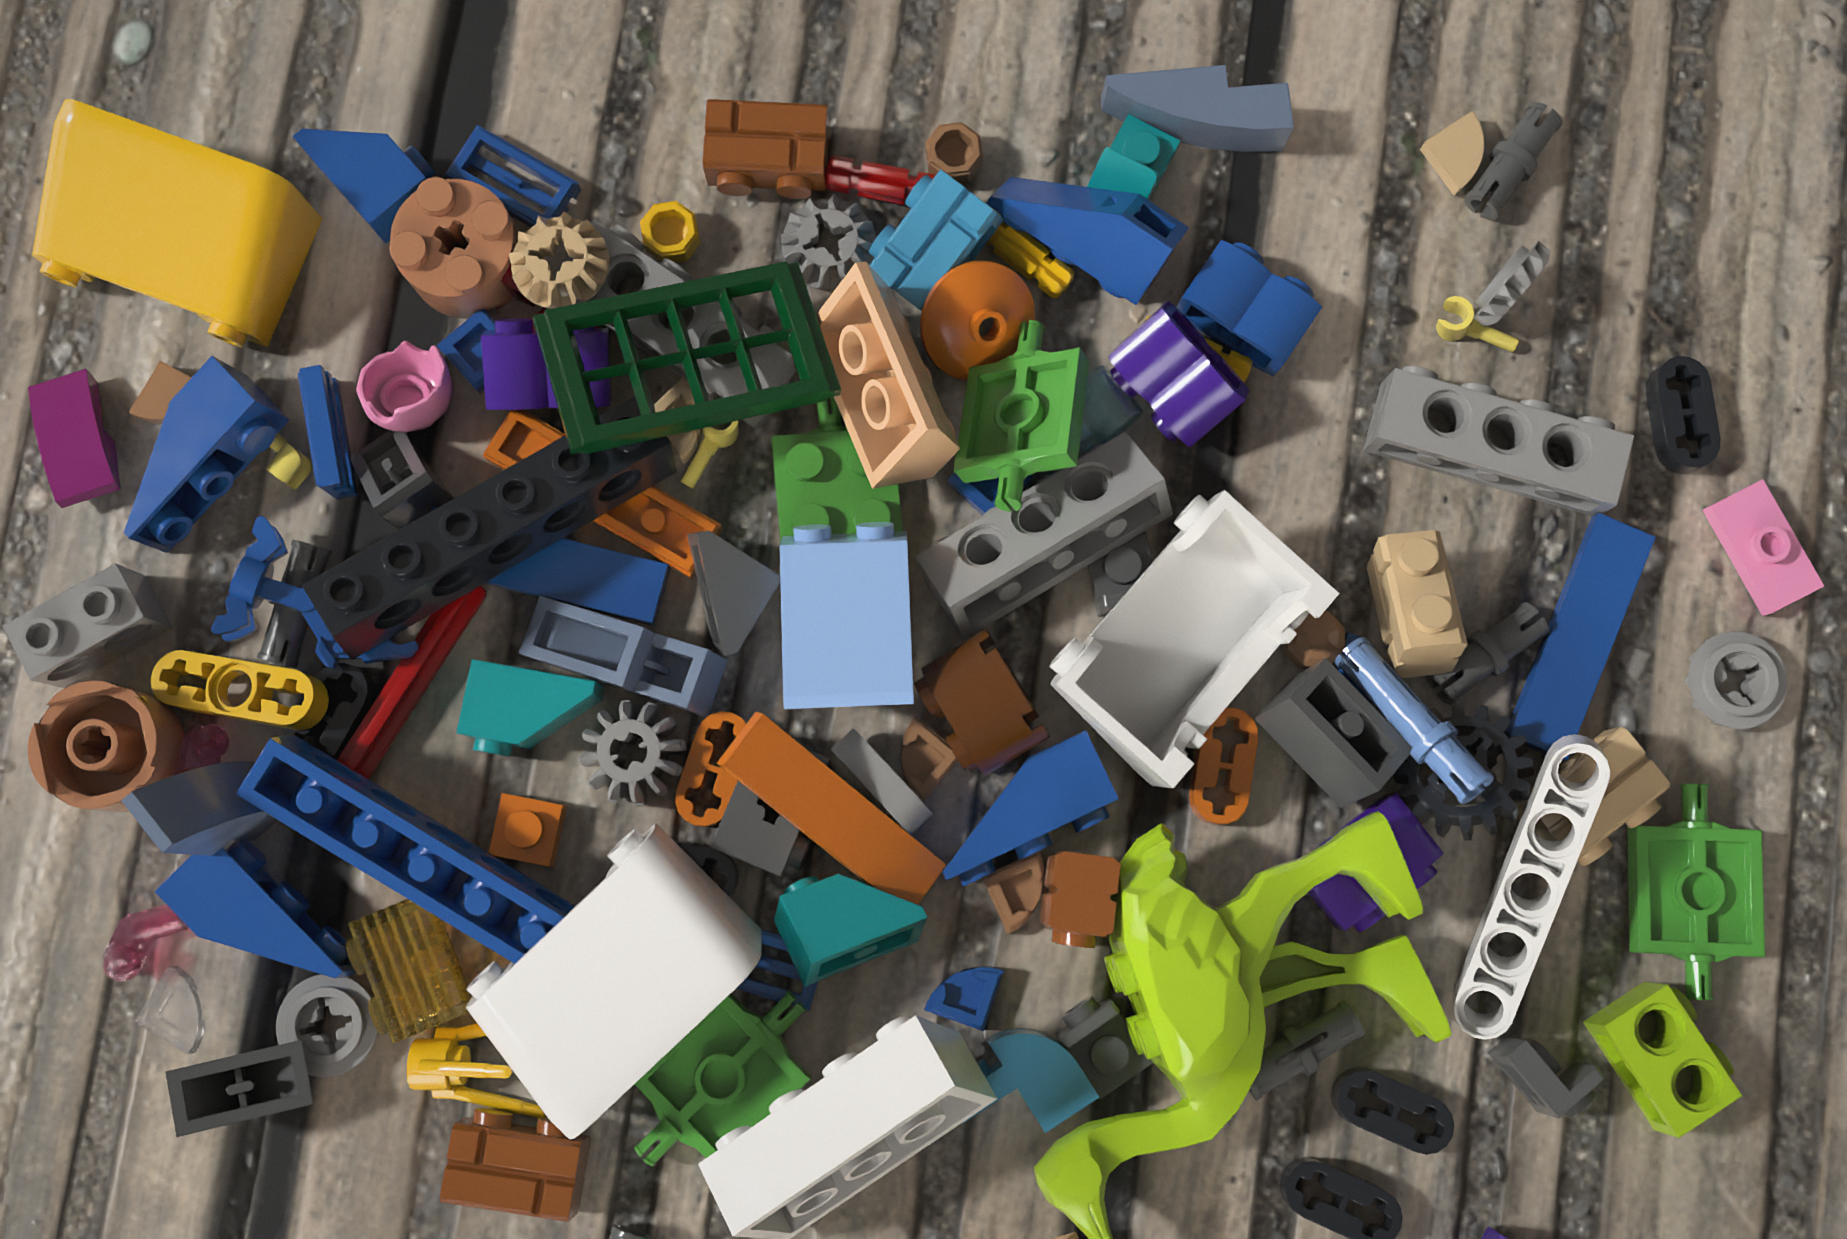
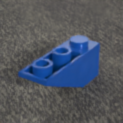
M1010 177L990 196L986 203L1001 214L1007 225L1016 230L1028 232L1049 246L1050 251L1056 258L1064 263L1077 265L1096 278L1106 292L1118 298H1125L1134 305H1137L1153 284L1189 229L1188 226L1137 193Z
M211 356L169 403L123 533L131 540L168 553L176 543L187 537L192 526L207 509L230 490L234 480L252 460L272 444L275 435L290 419L249 376Z
M1086 730L1028 757L943 869L942 874L945 880L958 875L962 886H965L997 871L992 859L1007 851L1015 849L1020 860L1052 845L1053 842L1048 832L1071 822L1075 832L1078 833L1110 817L1105 805L1119 798Z
M232 839L212 856L191 855L154 891L200 938L335 979L354 976L361 969L349 957L353 952L350 943L334 928L328 925L321 928L305 912L310 907L307 899L288 882L281 881L278 884L262 868L267 863L265 856L248 840Z

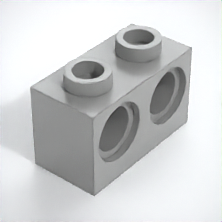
M116 563L2 625L29 679L61 688L69 686L173 628L146 576Z

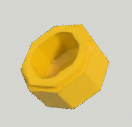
M678 201L653 204L640 221L643 245L646 252L660 262L664 258L674 263L688 261L701 244L695 213Z

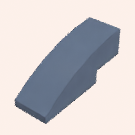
M1226 65L1106 75L1100 99L1101 110L1123 122L1127 115L1130 114L1181 140V143L1208 149L1238 152L1283 151L1294 129L1288 83L1228 88Z
M539 596L518 653L585 678L703 717H708L728 661L709 649L656 634L644 627Z
M252 761L224 762L192 769L132 791L121 800L162 853L212 856L232 839L255 841L279 821L236 795V792L255 763Z

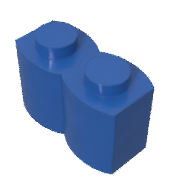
M1221 240L1176 307L1196 329L1224 343L1230 350L1249 357L1252 360L1253 367L1274 377L1285 364L1322 309V306L1314 299L1312 289L1303 281L1292 276L1282 278L1272 274L1263 265L1264 260L1262 256L1250 246L1238 242L1232 245Z

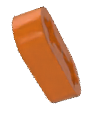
M1225 708L1203 734L1207 740L1195 752L1189 790V804L1193 813L1202 822L1210 825H1225L1238 820L1246 811L1249 803L1258 746V728L1252 717L1245 711L1237 708ZM1227 719L1234 721L1235 732L1244 734L1243 743L1231 747L1228 763L1220 762L1223 747L1222 741L1212 736L1213 729H1220L1225 726ZM1220 770L1226 772L1225 792L1234 795L1235 801L1233 805L1222 807L1220 815L1212 813V802L1203 800V791L1216 786Z
M720 711L710 714L699 725L692 742L675 796L677 811L685 821L692 825L707 828L719 825L738 782L737 779L722 767L712 765L716 754V746L708 741L711 731L722 732L726 723L734 725L733 734L737 737L747 723L732 712ZM709 772L718 774L713 787V794L721 798V805L718 810L708 808L704 816L699 817L695 815L696 804L688 800L691 789H703Z

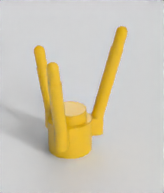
M478 1023L462 1027H437L434 1038H416L412 1042L407 1059V1081L412 1090H430L434 1099H457L534 1118L546 1116L539 1105L462 1086L466 1084L468 1077L508 1078L512 1074V1069L507 1065L471 1062L469 1047L459 1045L461 1041L487 1036Z

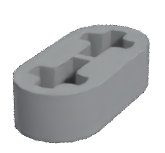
M852 728L830 749L910 835L933 815L919 797L855 729Z

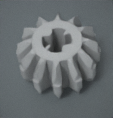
M622 700L619 705L620 721L617 722L613 715L605 709H601L597 712L596 716L598 721L606 728L602 735L593 730L585 729L583 731L582 739L597 745V752H588L580 755L579 764L584 767L601 766L600 769L591 775L587 783L592 789L597 790L611 782L607 798L609 802L619 804L629 788L633 804L635 806H644L647 801L646 784H649L656 794L665 797L669 794L670 790L667 784L659 777L662 772L665 771L673 776L681 777L684 768L675 762L668 761V755L680 754L686 751L687 745L684 740L680 739L664 740L675 731L678 723L673 717L669 716L655 724L658 716V706L647 702L643 706L638 718H636V710L633 703L629 700ZM638 737H641L644 742L639 744V747L647 751L646 759L643 763L632 761L628 770H626L622 765L627 762V759L619 756L620 749L623 744L634 745Z

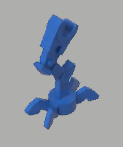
M264 516L257 517L252 533L258 540L246 549L245 556L238 564L231 580L229 595L225 600L227 614L216 617L211 626V631L216 635H222V638L227 642H234L257 631L253 609H257L263 600H268L296 609L303 614L318 639L315 653L326 667L336 669L338 664L336 659H351L330 634L304 588L272 579L274 573L273 563L288 554L285 540L279 531ZM389 638L355 659H362L365 664L413 657L419 650V644L416 641L398 645Z

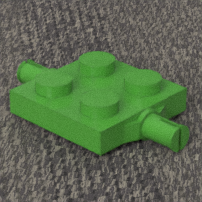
M1029 320V325L1026 321L1020 324L1018 347L1014 355H1010L996 363L969 368L958 438L960 450L956 453L954 472L964 483L999 478L995 506L1007 512H1012V507L1015 511L1021 509L1024 479L1028 475L1036 472L1076 467L1078 463L1090 361L1080 347L1052 353L1041 351L1045 326L1036 320Z
M834 396L829 397L831 415L828 413L827 401L816 403L819 428L805 434L771 436L780 543L783 536H794L793 527L811 524L830 525L831 534L856 533L857 524L890 522L894 523V532H903L898 484L872 489L847 427L842 424V415Z
M1680 784L1682 821L1663 827L1636 826L1629 828L1627 826L1629 952L1660 953L1685 961V996L1687 999L1714 1000L1712 962H1719L1732 956L1765 957L1762 830L1730 829L1716 822H1709V784Z
M787 991L786 995L762 1017L748 1010L730 993L635 1083L639 1090L652 1102L660 1120L640 1143L634 1146L635 1151L641 1157L658 1139L661 1141L643 1160L644 1162L654 1166L678 1140L696 1148L707 1158L718 1151L715 1145L721 1137L742 1126L749 1125L753 1127L771 1114L769 1106L775 1100L786 1093L801 1089L812 1078V1075L791 1055L781 1037L807 1011L806 1006L800 1001L784 1018L781 1017V1014L798 998L797 996Z

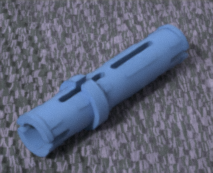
M1366 637L1356 639L1343 649V652L1348 655L1347 658L1343 654H1339L1336 657L1335 665L1344 671L1412 747L1410 755L1418 764L1427 763L1455 794L1461 804L1468 803L1484 791V788L1481 786L1482 784L1485 787L1491 784L1494 776L1487 772L1456 738L1458 730L1450 721L1441 722L1370 645V641Z

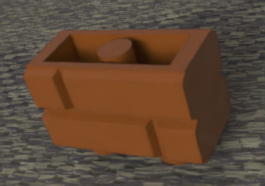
M707 99L702 162L708 186H717L716 189L720 193L730 196L749 195L752 193L753 188L776 189L778 195L790 199H805L812 195V191H826L825 175L828 164L830 133L828 105Z
M1060 851L1046 858L1044 886L1049 888V892L1042 894L1039 923L1044 925V928L1053 930L1051 942L1095 949L1096 936L1106 937V935L1113 933L1117 903L1110 898L1111 895L1118 893L1121 863L1116 861L1114 857Z
M475 1108L473 1118L464 1117L454 1123L449 1141L447 1165L444 1169L440 1202L569 1222L578 1214L591 1136L580 1134L574 1139H569L546 1117L538 1118L537 1127L512 1124V1112L492 1108Z

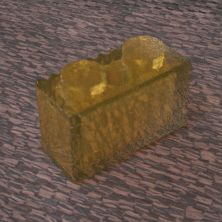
M406 899L348 923L353 938L346 941L349 960L357 974H367L375 995L374 998L368 1000L371 1020L381 1035L389 1033L392 1044L408 1040L470 1014L466 1006L472 995L466 990L468 987L467 980L463 975V969L454 951V945L450 941V934L446 930L445 922Z

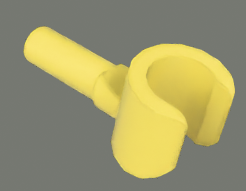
M1453 296L1445 300L1444 310L1459 315L1463 319V323L1456 325L1446 320L1438 319L1436 330L1442 339L1457 341L1467 335L1511 353L1514 352L1519 339L1492 327L1483 326L1474 320V309L1467 299Z
M738 420L733 421L725 430H716L711 426L703 428L704 438L682 477L681 483L691 489L694 488L717 449L726 448L736 441L739 433Z
M278 432L275 435L274 441L269 446L278 454L266 467V470L296 490L312 471L313 464L309 458L291 446Z

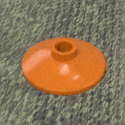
M978 260L956 266L935 283L924 302L920 317V334L926 353L932 362L943 372L954 378L967 381L970 367L996 363L1010 355H1014L1018 347L1020 324L1026 321L1029 325V320H1035L1033 297L1023 279L1016 272L1000 263ZM993 317V325L986 335L980 336L979 326L981 322L986 318Z

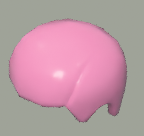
M403 341L393 352L377 355L361 369L356 392L366 415L371 421L382 428L406 433L430 427L447 411L453 393V385L447 363L435 345L431 346L429 351L416 347L409 341Z

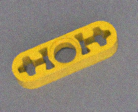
M176 650L164 655L156 663L151 675L152 691L157 699L165 704L187 711L292 730H306L318 724L324 717L329 703V696L325 685L319 679L301 671L184 650ZM192 674L207 680L206 689L203 690L186 685L178 687L177 681L180 675ZM248 674L252 682L250 696L243 704L233 707L229 703L227 696L229 685L237 676ZM273 690L291 695L298 694L299 692L304 694V701L301 706L294 705L289 707L271 700Z

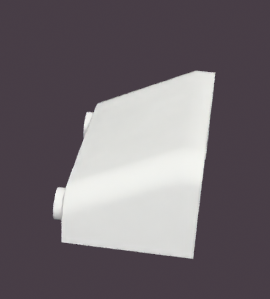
M1225 490L1213 496L1209 501H1206L1201 495L1193 499L1174 521V524L1181 529L1180 532L1087 639L1081 643L1076 638H1073L1059 652L1049 666L1057 673L1050 683L1051 686L1152 786L1174 788L1194 765L1187 758L1188 753L1185 751V748L1199 749L1207 740L1203 734L1278 646L1290 643L1297 635L1294 629L1305 620L1309 613L1314 618H1319L1340 594Z
M657 823L643 835L636 829H633L620 840L607 855L614 865L608 871L606 878L515 964L509 962L501 968L493 961L466 989L472 995L466 1009L549 1120L569 1139H574L593 1124L732 993L752 972L761 957L762 929Z

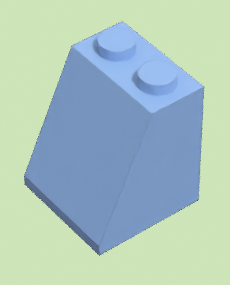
M890 522L857 524L856 533L831 534V526L824 524L793 527L794 536H783L780 543L784 709L914 704L907 531L894 532V523Z

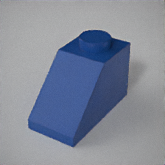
M301 129L293 135V138L385 244L390 241L393 220L401 205L417 190L421 182L436 174L412 145L402 151L388 134Z

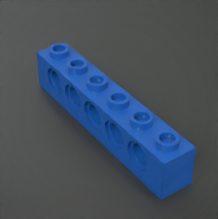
M294 734L270 738L236 792V795L514 964L575 907L574 904Z

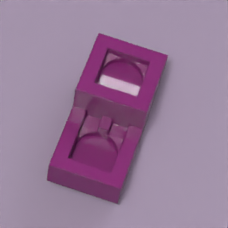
M83 369L29 386V402L37 444L55 502L61 508H65L120 490L115 441L103 429L99 386L87 369Z

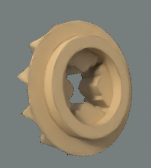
M564 211L560 217L550 219L538 215L534 226L526 232L518 231V243L515 246L514 252L509 253L512 278L520 292L536 305L549 309L588 301L604 284L610 265L609 251L605 240L589 220L582 221L572 218ZM563 241L569 257L576 259L562 263L560 271H557L555 281L552 269L548 261L544 260V256H554L557 247Z

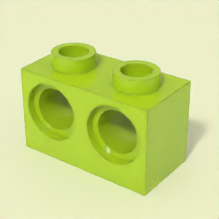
M1644 981L1584 1020L1583 1023L1655 1131L1680 1138L1742 1097V1095L1730 1078L1734 1075V1068L1729 1059L1714 1043L1706 1042L1693 1023L1697 1020L1698 1016L1687 997L1677 988H1670L1668 984ZM1651 1011L1657 1021V1032L1654 1038L1645 1044L1639 1034V1022L1645 1013ZM1688 1067L1693 1075V1086L1691 1091L1681 1098L1676 1090V1077L1683 1068Z

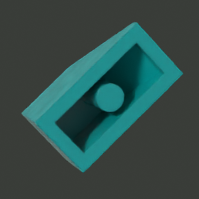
M472 659L456 734L475 739L473 751L510 757L512 746L531 749L602 701L605 687L596 681Z
M836 874L820 881L815 876L806 877L791 884L785 889L783 895L779 897L774 922L805 987L918 942L928 917L922 906L846 876Z

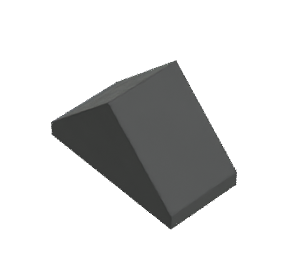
M388 430L350 457L373 508L381 518L397 529H401L428 514L432 506L440 507L454 499L408 432Z
M709 530L689 533L687 538L714 653L723 656L735 654L741 648L780 584V575Z
M302 1040L165 1071L176 1137L313 1104Z

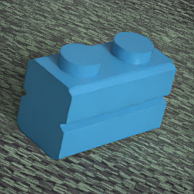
M941 169L933 179L925 175L916 183L905 202L911 208L897 228L891 224L886 226L876 237L869 250V254L874 257L870 266L889 287L920 311H922L926 297L935 283L956 266L974 261L1004 221V218Z

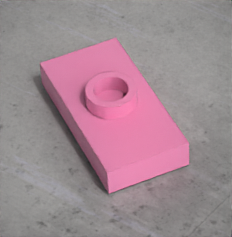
M1764 479L1702 510L1762 616L1771 614L1824 587Z

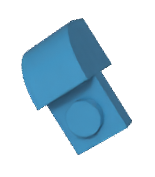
M1008 1029L987 1038L999 1061L990 1067L984 1059L977 1061L997 1100L962 1122V1124L1015 1089H1018L1046 1133L1098 1099L1099 1096L1077 1061L1059 1041L1033 1029Z

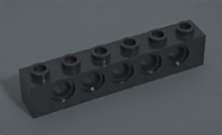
M636 396L600 415L601 424L641 416ZM565 435L304 583L302 587L332 637L349 658L353 660L676 473L677 468L671 442L665 436L589 454L581 452L571 455Z

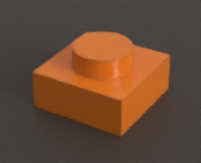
M502 793L488 853L493 856L554 867L567 806Z

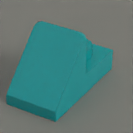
M1128 114L1110 148L1106 147L1102 152L1087 187L1137 193L1150 201L1176 154L1181 140Z

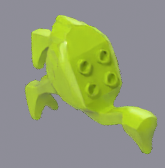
M1378 811L1371 813L1346 826L1325 844L1299 859L1273 866L1255 874L1238 896L1215 908L1195 892L1185 887V879L1188 872L1186 855L1176 850L1174 847L1175 835L1164 824H1159L1137 838L1120 861L1118 893L1111 895V900L1117 903L1114 930L1112 934H1109V943L1113 954L1105 956L1104 961L1116 993L1123 992L1125 996L1128 995L1135 1015L1125 1018L1137 1054H1144L1147 1060L1151 1059L1153 1064L1166 1075L1181 1095V1099L1165 1109L1121 1114L1080 1125L1058 1139L1033 1167L1037 1185L1047 1202L1063 1212L1088 1239H1113L1104 1202L1105 1186L1109 1174L1121 1162L1138 1155L1179 1149L1210 1141L1239 1110L1260 1071L1266 1036L1265 1007L1313 989L1345 984H1362L1379 994L1403 1020L1415 1037L1425 1034L1437 1044L1452 1036L1447 1017L1432 984L1406 935L1400 934L1350 954H1329L1292 941L1274 945L1279 930L1295 902L1314 886L1337 874L1354 877L1387 917L1401 913L1409 920L1423 914V906L1388 820L1382 813Z

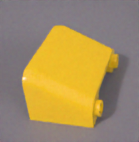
M65 99L53 126L32 256L42 263L40 273L67 286L77 287L80 279L93 282L96 277L197 314L210 324L207 333L225 343L243 348L245 341L249 340L268 347L323 218L292 183L266 168L83 102Z

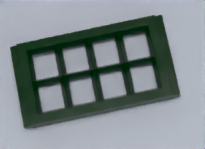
M785 261L547 309L543 314L533 315V324L571 455L581 452L589 454L827 401L829 397L838 396L841 393V387L798 262L788 264ZM771 291L784 330L745 338L733 298ZM719 301L732 341L693 349L681 309ZM667 312L679 352L640 360L628 320ZM613 323L625 363L585 371L574 331ZM788 341L801 381L762 389L749 348ZM735 352L748 392L709 401L697 359ZM683 363L695 404L655 412L643 371ZM629 374L641 416L601 424L589 382Z

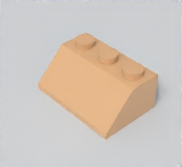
M866 261L856 262L816 314L841 387L840 395L834 396V399L872 489L932 478L960 450L954 427L946 417L933 387L931 374L921 359L911 336L907 318L901 312L892 289Z

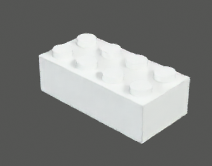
M909 1015L899 1017L883 1026L876 1034L878 1041L861 1053H848L829 1063L822 1071L824 1078L805 1091L797 1089L775 1100L769 1106L771 1114L753 1127L746 1125L736 1128L721 1137L715 1145L718 1151L698 1165L732 1236L763 1239L792 1238L997 1100L996 1095L960 1032L916 1015L912 1018Z

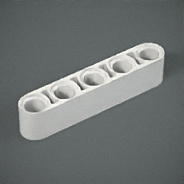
M1576 734L1564 736L1554 742L1548 750L1458 976L1454 992V1014L1456 1022L1462 1030L1472 1037L1484 1040L1497 1038L1505 1033L1512 1024L1608 786L1610 769L1606 756L1600 746L1587 736ZM1576 752L1586 753L1596 761L1595 771L1592 776L1578 783L1569 782L1558 773L1559 764L1562 759ZM1550 813L1562 814L1572 822L1571 831L1562 840L1554 842L1544 840L1534 831L1535 824L1539 818ZM1525 873L1538 874L1549 883L1548 889L1542 896L1531 900L1523 899L1516 895L1511 889V884L1515 878ZM1510 932L1521 937L1525 942V946L1515 956L1503 957L1494 953L1488 946V943L1498 933ZM1484 990L1498 996L1502 1003L1494 1012L1481 1014L1470 1009L1465 1001L1472 993Z

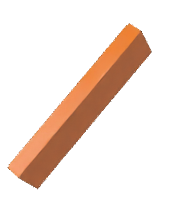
M511 410L482 456L486 461L505 470L566 434L524 410ZM654 485L591 521L658 561L668 564L670 568L691 580L696 572L687 534L709 530L719 536L723 530L722 525Z
M755 712L717 762L720 767L871 887L918 905L946 866L943 861L763 713Z

